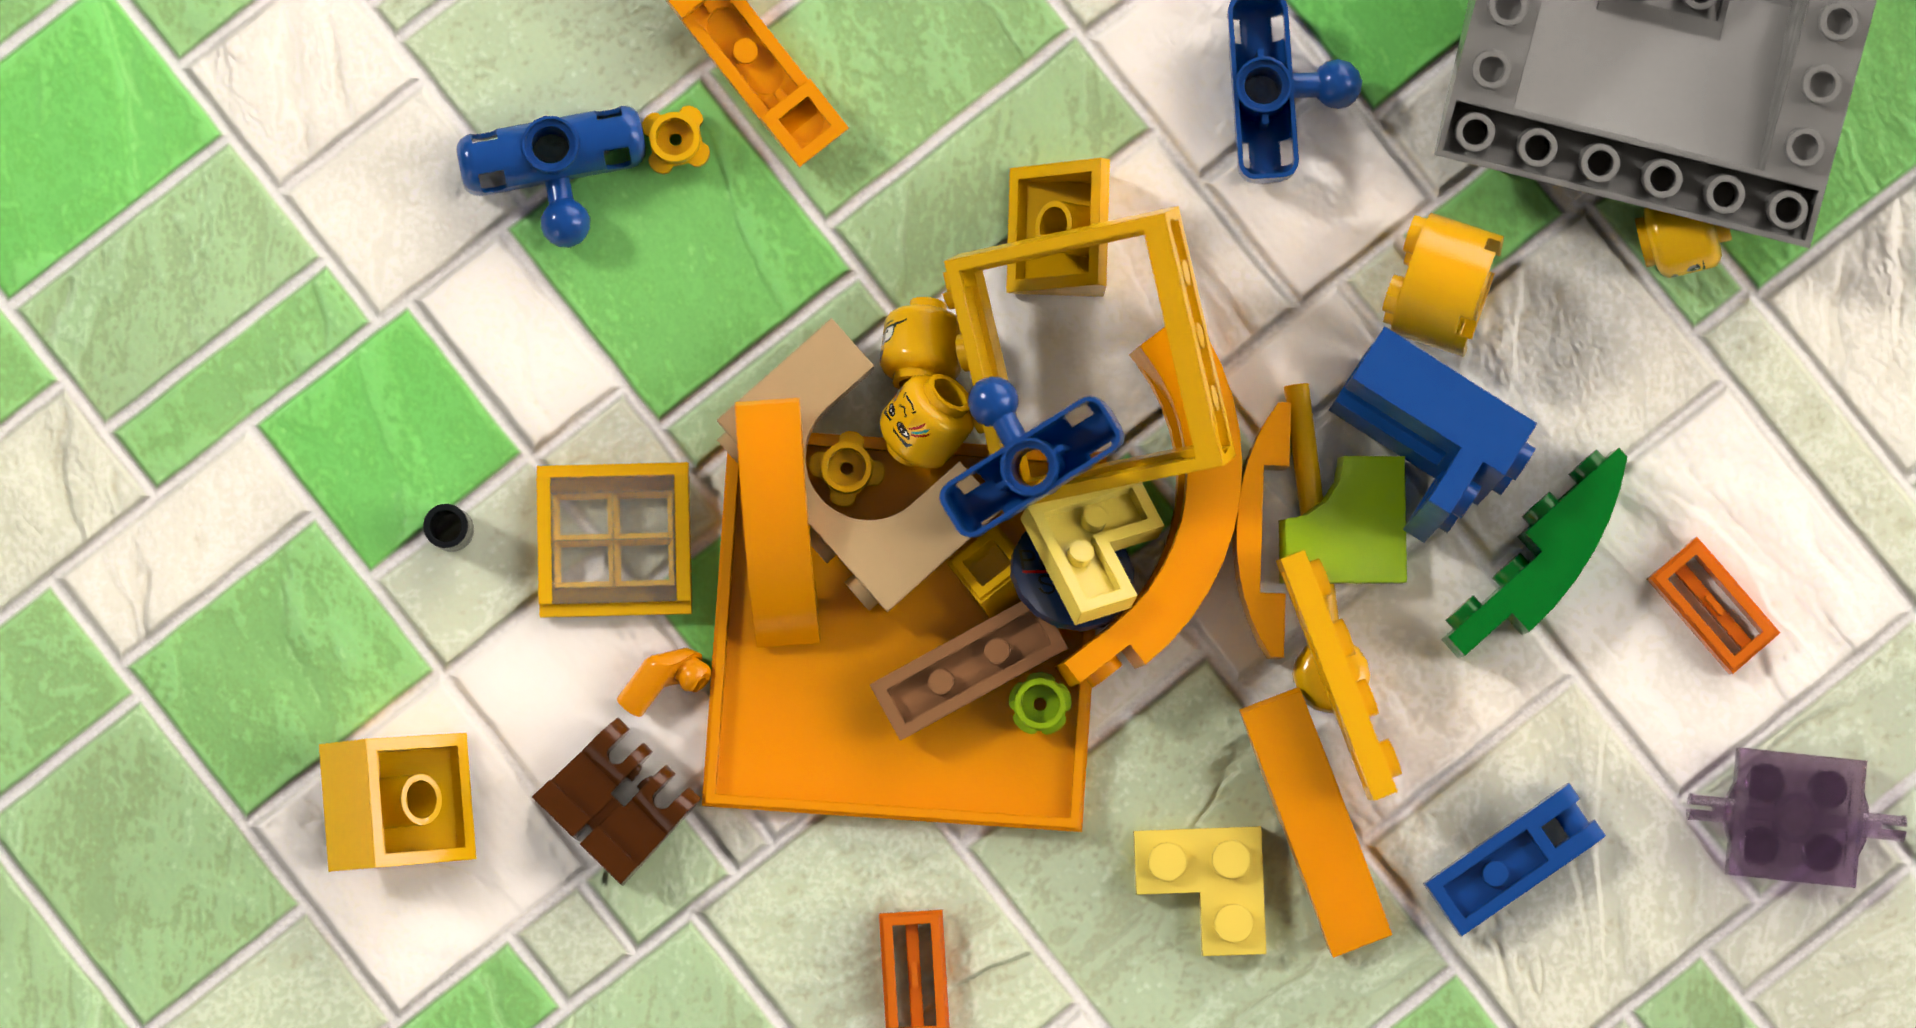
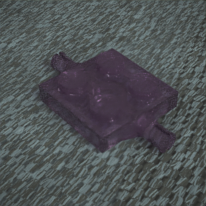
M1736 748L1733 783L1726 794V798L1696 795L1693 793H1689L1687 798V805L1712 808L1711 811L1686 809L1687 820L1724 823L1727 837L1725 875L1856 888L1858 859L1867 838L1903 843L1907 831L1883 829L1881 827L1882 825L1907 827L1906 815L1869 813V806L1864 793L1867 761Z

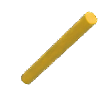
M1309 383L1284 386L1285 401L1291 402L1290 440L1300 516L1315 507L1323 499ZM1330 584L1333 594L1323 597L1333 622L1339 619L1335 584Z

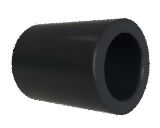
M440 504L433 507L425 516L423 523L425 536L438 548L454 552L465 548L471 542L474 535L473 521L460 508L451 504ZM448 514L458 515L462 525L460 534L452 541L442 542L436 532L439 520Z

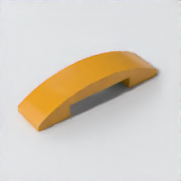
M666 0L723 76L799 168L849 129L811 79L805 76L746 0Z
M800 398L735 402L743 528L757 647L820 643L816 582L813 574L804 469L805 454Z
M1278 402L1262 424L1251 446L1242 471L1241 497L1233 532V560L1240 601L1253 636L1266 659H1281L1284 657L1286 593H1260L1264 470L1285 471L1289 467L1291 402Z

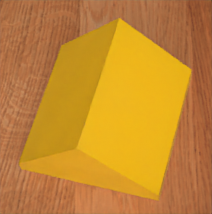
M1093 158L1010 168L1008 243L1108 221L1110 159ZM1108 243L1007 265L1006 293L1104 297L1107 286Z

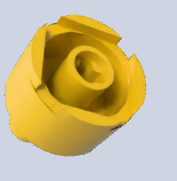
M1430 213L1427 219L1414 215L1403 247V251L1406 252L1403 264L1408 265L1405 277L1394 274L1391 279L1382 307V311H1385L1383 322L1390 324L1391 330L1401 337L1464 357L1467 352V338L1471 340L1473 338L1495 273L1490 272V268L1495 255L1500 257L1504 236L1434 213Z

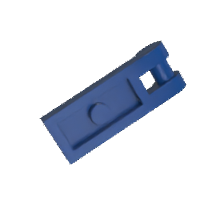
M1570 783L1565 784L1548 795L1530 810L1423 883L1459 936H1463L1606 836L1595 819L1589 822L1576 804L1580 797ZM1554 818H1556L1568 836L1555 847L1541 828Z

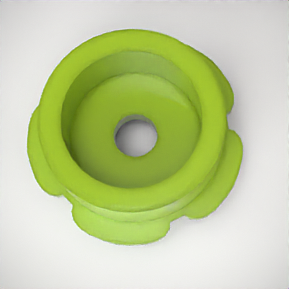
M1044 672L1030 674L1027 677V681L1024 683L1018 682L1009 695V707L1015 713L1013 721L1018 728L1028 734L1042 731L1043 734L1048 735L1058 731L1065 724V713L1070 710L1072 705L1071 694L1064 684L1056 683L1053 675ZM1037 698H1043L1046 701L1045 709L1037 710L1034 707V701Z

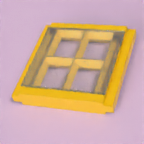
M689 462L537 466L538 598L540 618L692 614Z

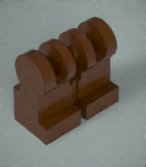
M618 717L604 728L552 780L550 779L532 798L574 839H577L589 826L593 831L580 845L623 886L695 808L701 798L688 787L667 808L661 809L656 807L654 803L656 795L676 774L668 765H665L654 776L643 779L636 786L639 789L638 793L623 806L612 794L627 780L633 782L639 776L643 767L642 764L650 757L653 751L645 743H642L622 763H612L609 759L611 751L631 730Z

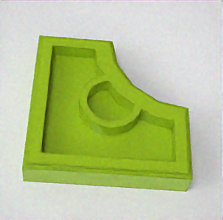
M1405 456L1338 457L1334 481L1322 501L1302 516L1278 520L1279 559L1305 550L1309 562L1317 558L1320 559L1330 584L1407 583L1406 531L1403 530L1406 525ZM1279 571V583L1284 584V581Z

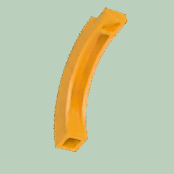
M1164 327L1136 348L1129 356L1151 386L1161 406L1169 429L1172 447L1175 449L1193 444L1166 327ZM1211 342L1210 345L1236 456L1224 466L1176 475L1175 505L1170 530L1162 554L1132 607L1124 610L1122 615L1055 667L1070 687L1081 683L1085 679L1092 688L1101 683L1123 665L1116 656L1121 651L1135 669L1146 665L1170 644L1190 621L1210 591L1225 560L1235 529L1241 497L1242 452L1240 428L1234 399L1223 367Z

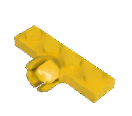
M1305 550L1276 560L1307 645L1295 659L1292 672L1293 683H1296V687H1299L1305 703L1317 711L1334 714L1367 799L1376 801L1398 792L1393 778L1402 775L1399 760L1388 738L1380 742L1378 741L1370 717L1379 714V710L1369 686L1370 671L1368 661L1361 650L1353 644L1344 620L1341 618L1332 622L1323 597L1329 596L1333 592L1322 562L1319 558L1309 562Z

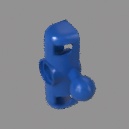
M1231 0L1227 9L1238 172L1248 183L1269 184L1282 182L1294 175L1299 163L1295 98L1316 97L1325 106L1341 109L1349 107L1357 100L1361 93L1362 79L1357 68L1350 62L1339 59L1326 61L1316 72L1293 73L1289 15L1286 0ZM1283 16L1284 37L1281 40L1272 42L1271 18ZM1233 20H1239L1241 44L1235 43ZM1253 76H1267L1277 85L1279 91L1278 98L1267 104L1256 103L1246 94L1245 82ZM1291 140L1293 161L1289 165L1281 166L1280 142ZM1242 144H1248L1250 168H1245Z
M619 106L607 111H590L563 117L544 116L531 123L498 128L483 134H468L459 140L456 152L465 190L472 195L485 196L545 184L549 205L541 217L543 235L558 247L571 248L580 244L587 236L590 229V216L587 210L574 200L570 179L636 167L643 162L646 147L638 112L629 106ZM557 135L568 143L569 150L561 161L545 163L540 161L533 153L536 142L543 136ZM629 147V161L606 165L604 152ZM504 171L505 184L491 188H481L479 175Z
M987 377L979 380L971 388L968 398L971 415L978 423L992 426L1004 447L953 478L942 487L939 499L956 530L966 537L985 535L993 527L1009 520L1045 496L1055 493L1061 486L1089 470L1105 457L1116 453L1124 443L1125 434L1111 408L1102 399L1093 396L1084 397L1026 433L1016 416L1019 401L1015 387L1008 380L1001 377ZM1087 405L1094 414L1072 427L1065 416L1075 409ZM1109 442L1112 443V446H1110L1108 449L1098 454L1094 458H1091L1090 454L1094 453L1095 451L1105 446ZM1038 449L1047 458L1049 463L1048 473L1040 484L1030 486L1026 484L1020 475V462L1026 453ZM978 473L985 482L964 495L957 484L965 478ZM1003 510L1004 514L985 526L982 525L983 521Z

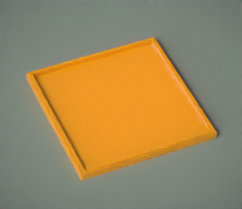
M811 433L806 451V468L814 490L832 509L855 519L877 520L893 516L906 509L959 461L968 470L990 455L988 446L985 444L962 443L953 456L941 467H911L901 464L892 457L887 449V442L884 438L862 436L864 438V449L872 460L880 461L883 464L885 476L879 485H868L857 493L854 503L847 507L837 506L831 501V490L822 478L813 476L809 468V462L813 454L816 452H827L830 447L838 443L840 435ZM1038 449L1026 453L1031 478L1047 475L1049 463L1046 456ZM727 452L702 806L1082 832L1092 686L1085 679L1081 683L1070 687L1055 667L1095 636L1096 629L1080 632L1057 628L1068 647L1067 650L900 741L870 684L990 619L947 564L948 561L979 537H971L888 612L879 603L869 611L845 585L844 582L853 574L843 562L835 556L826 563L811 547L813 574L816 582L820 643L757 647L745 550L739 465ZM1094 452L1090 456L1094 458L1102 452ZM1105 457L1095 465L1106 463L1107 457ZM844 463L841 466V472L849 475L853 472V466L850 463ZM978 473L972 475L980 485L985 482ZM1001 510V511H1000L992 520H990L988 523H990V522L993 521L994 519H996V518H998L999 516H1001L1002 514H1004L1003 510ZM1024 510L1009 520L998 524L999 528L1015 547L1022 534L1026 531L1020 519ZM1044 672L1053 675L1055 682L1064 684L1071 694L1072 705L1070 710L1065 713L1066 722L1061 729L1052 734L1046 735L1042 731L1028 734L1018 728L1013 721L1015 713L1009 707L1010 692L1018 682L1024 683L1027 681V677L1032 673ZM1037 698L1034 701V707L1037 710H1043L1046 707V701L1043 698Z

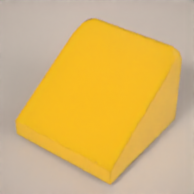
M998 525L987 531L985 535L979 537L947 562L948 566L989 618L1021 602L1010 577L1011 555L1015 546Z

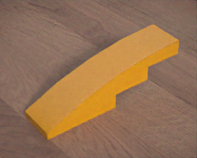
M1299 687L1239 709L1278 821L1284 829L1302 883L1309 894L1326 945L1332 957H1337L1391 936L1392 932L1364 854Z

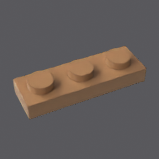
M1021 601L871 683L870 686L901 741L1062 653L1068 647L1057 627L1036 617Z

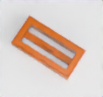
M1698 537L1693 538L1682 550L1673 555L1661 568L1647 578L1648 582L1729 675L1734 674L1780 634V631ZM1693 557L1756 628L1759 634L1752 640L1690 570L1686 565ZM1674 573L1741 649L1735 655L1668 580Z
M943 909L879 913L886 1028H950ZM931 923L937 1025L924 1026L918 924ZM905 925L911 1027H899L893 938V926Z

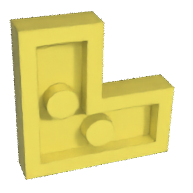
M1142 482L1033 504L1024 510L1020 518L1075 625L1132 607L1138 595L1115 551L1157 539L1165 526Z
M1261 826L1133 831L1136 895L1199 893L1201 956L1267 954Z

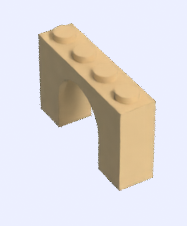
M831 318L738 402L800 398L811 547L826 563L835 556L843 562L853 574L844 582L845 585L869 611L879 603L888 612L971 538L961 535L956 530L939 499L942 487L967 469L959 461L910 506L898 514L883 519L861 520L845 516L832 509L819 497L809 480L806 468V451L811 433L819 420L834 405L874 371V365ZM734 404L717 419L719 425L726 431L717 441L738 464ZM972 475L957 484L964 495L980 485ZM998 513L983 521L982 525L985 526Z

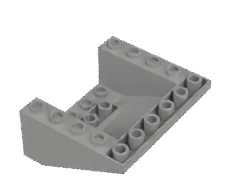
M1469 0L1434 155L1810 248L1877 0Z

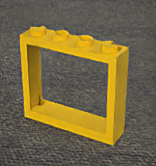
M1179 206L965 252L944 261L946 272H943L947 291L942 294L947 307L951 310L955 309L961 332L955 339L957 358L964 372L970 371L974 386L979 380L987 377H1001L1008 380L983 270L1141 235L1145 236L1193 445L1094 465L1089 470L1061 486L1055 493L1045 496L1034 504L1220 467L1236 456ZM971 415L976 431L979 434H985L989 455L1003 448L1004 445L994 428L978 423ZM1026 454L1023 456L1019 467L1022 479L1030 486L1040 484L1047 475L1031 478Z

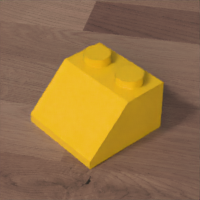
M467 733L369 738L319 744L328 872L477 859Z

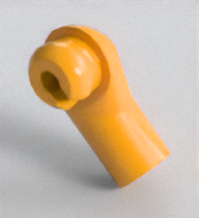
M689 648L651 655L643 661L617 697V702L630 714L642 717L664 687L680 684L681 688L687 692H698L703 689L711 678L710 666L702 662V654Z

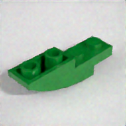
M1620 448L1610 452L1606 457L1597 449L1593 451L1568 474L1576 482L1574 486L1559 499L1551 492H1548L1522 516L1529 526L1517 537L1534 556L1527 560L1521 553L1516 555L1492 577L1500 586L1482 603L1472 595L1445 620L1452 627V630L1441 640L1457 658L1466 656L1505 619H1508L1521 635L1529 633L1557 605L1577 580L1594 553L1610 521L1621 490L1628 457Z

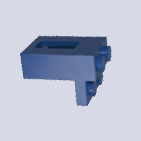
M1385 326L1360 359L1328 410L1397 455L1405 456V460L1435 478L1403 528L1404 531L1423 543L1438 528L1448 533L1457 519H1461L1472 503L1478 505L1492 490L1501 496L1512 479L1516 480L1536 449L1528 444L1527 440L1538 423Z

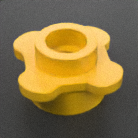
M684 106L679 112H668L663 115L651 113L643 120V133L649 137L652 149L648 161L650 167L655 172L668 174L675 166L690 164L693 167H701L708 161L710 149L708 145L702 142L700 126L703 123V116L697 108ZM674 134L682 137V142L677 146L670 143V138Z
M855 431L842 433L837 444L830 447L827 452H816L809 462L812 475L824 480L831 490V501L841 507L852 505L857 493L868 485H879L885 476L883 464L880 461L872 460L864 449V438ZM844 463H850L853 466L851 474L845 475L841 472V466Z

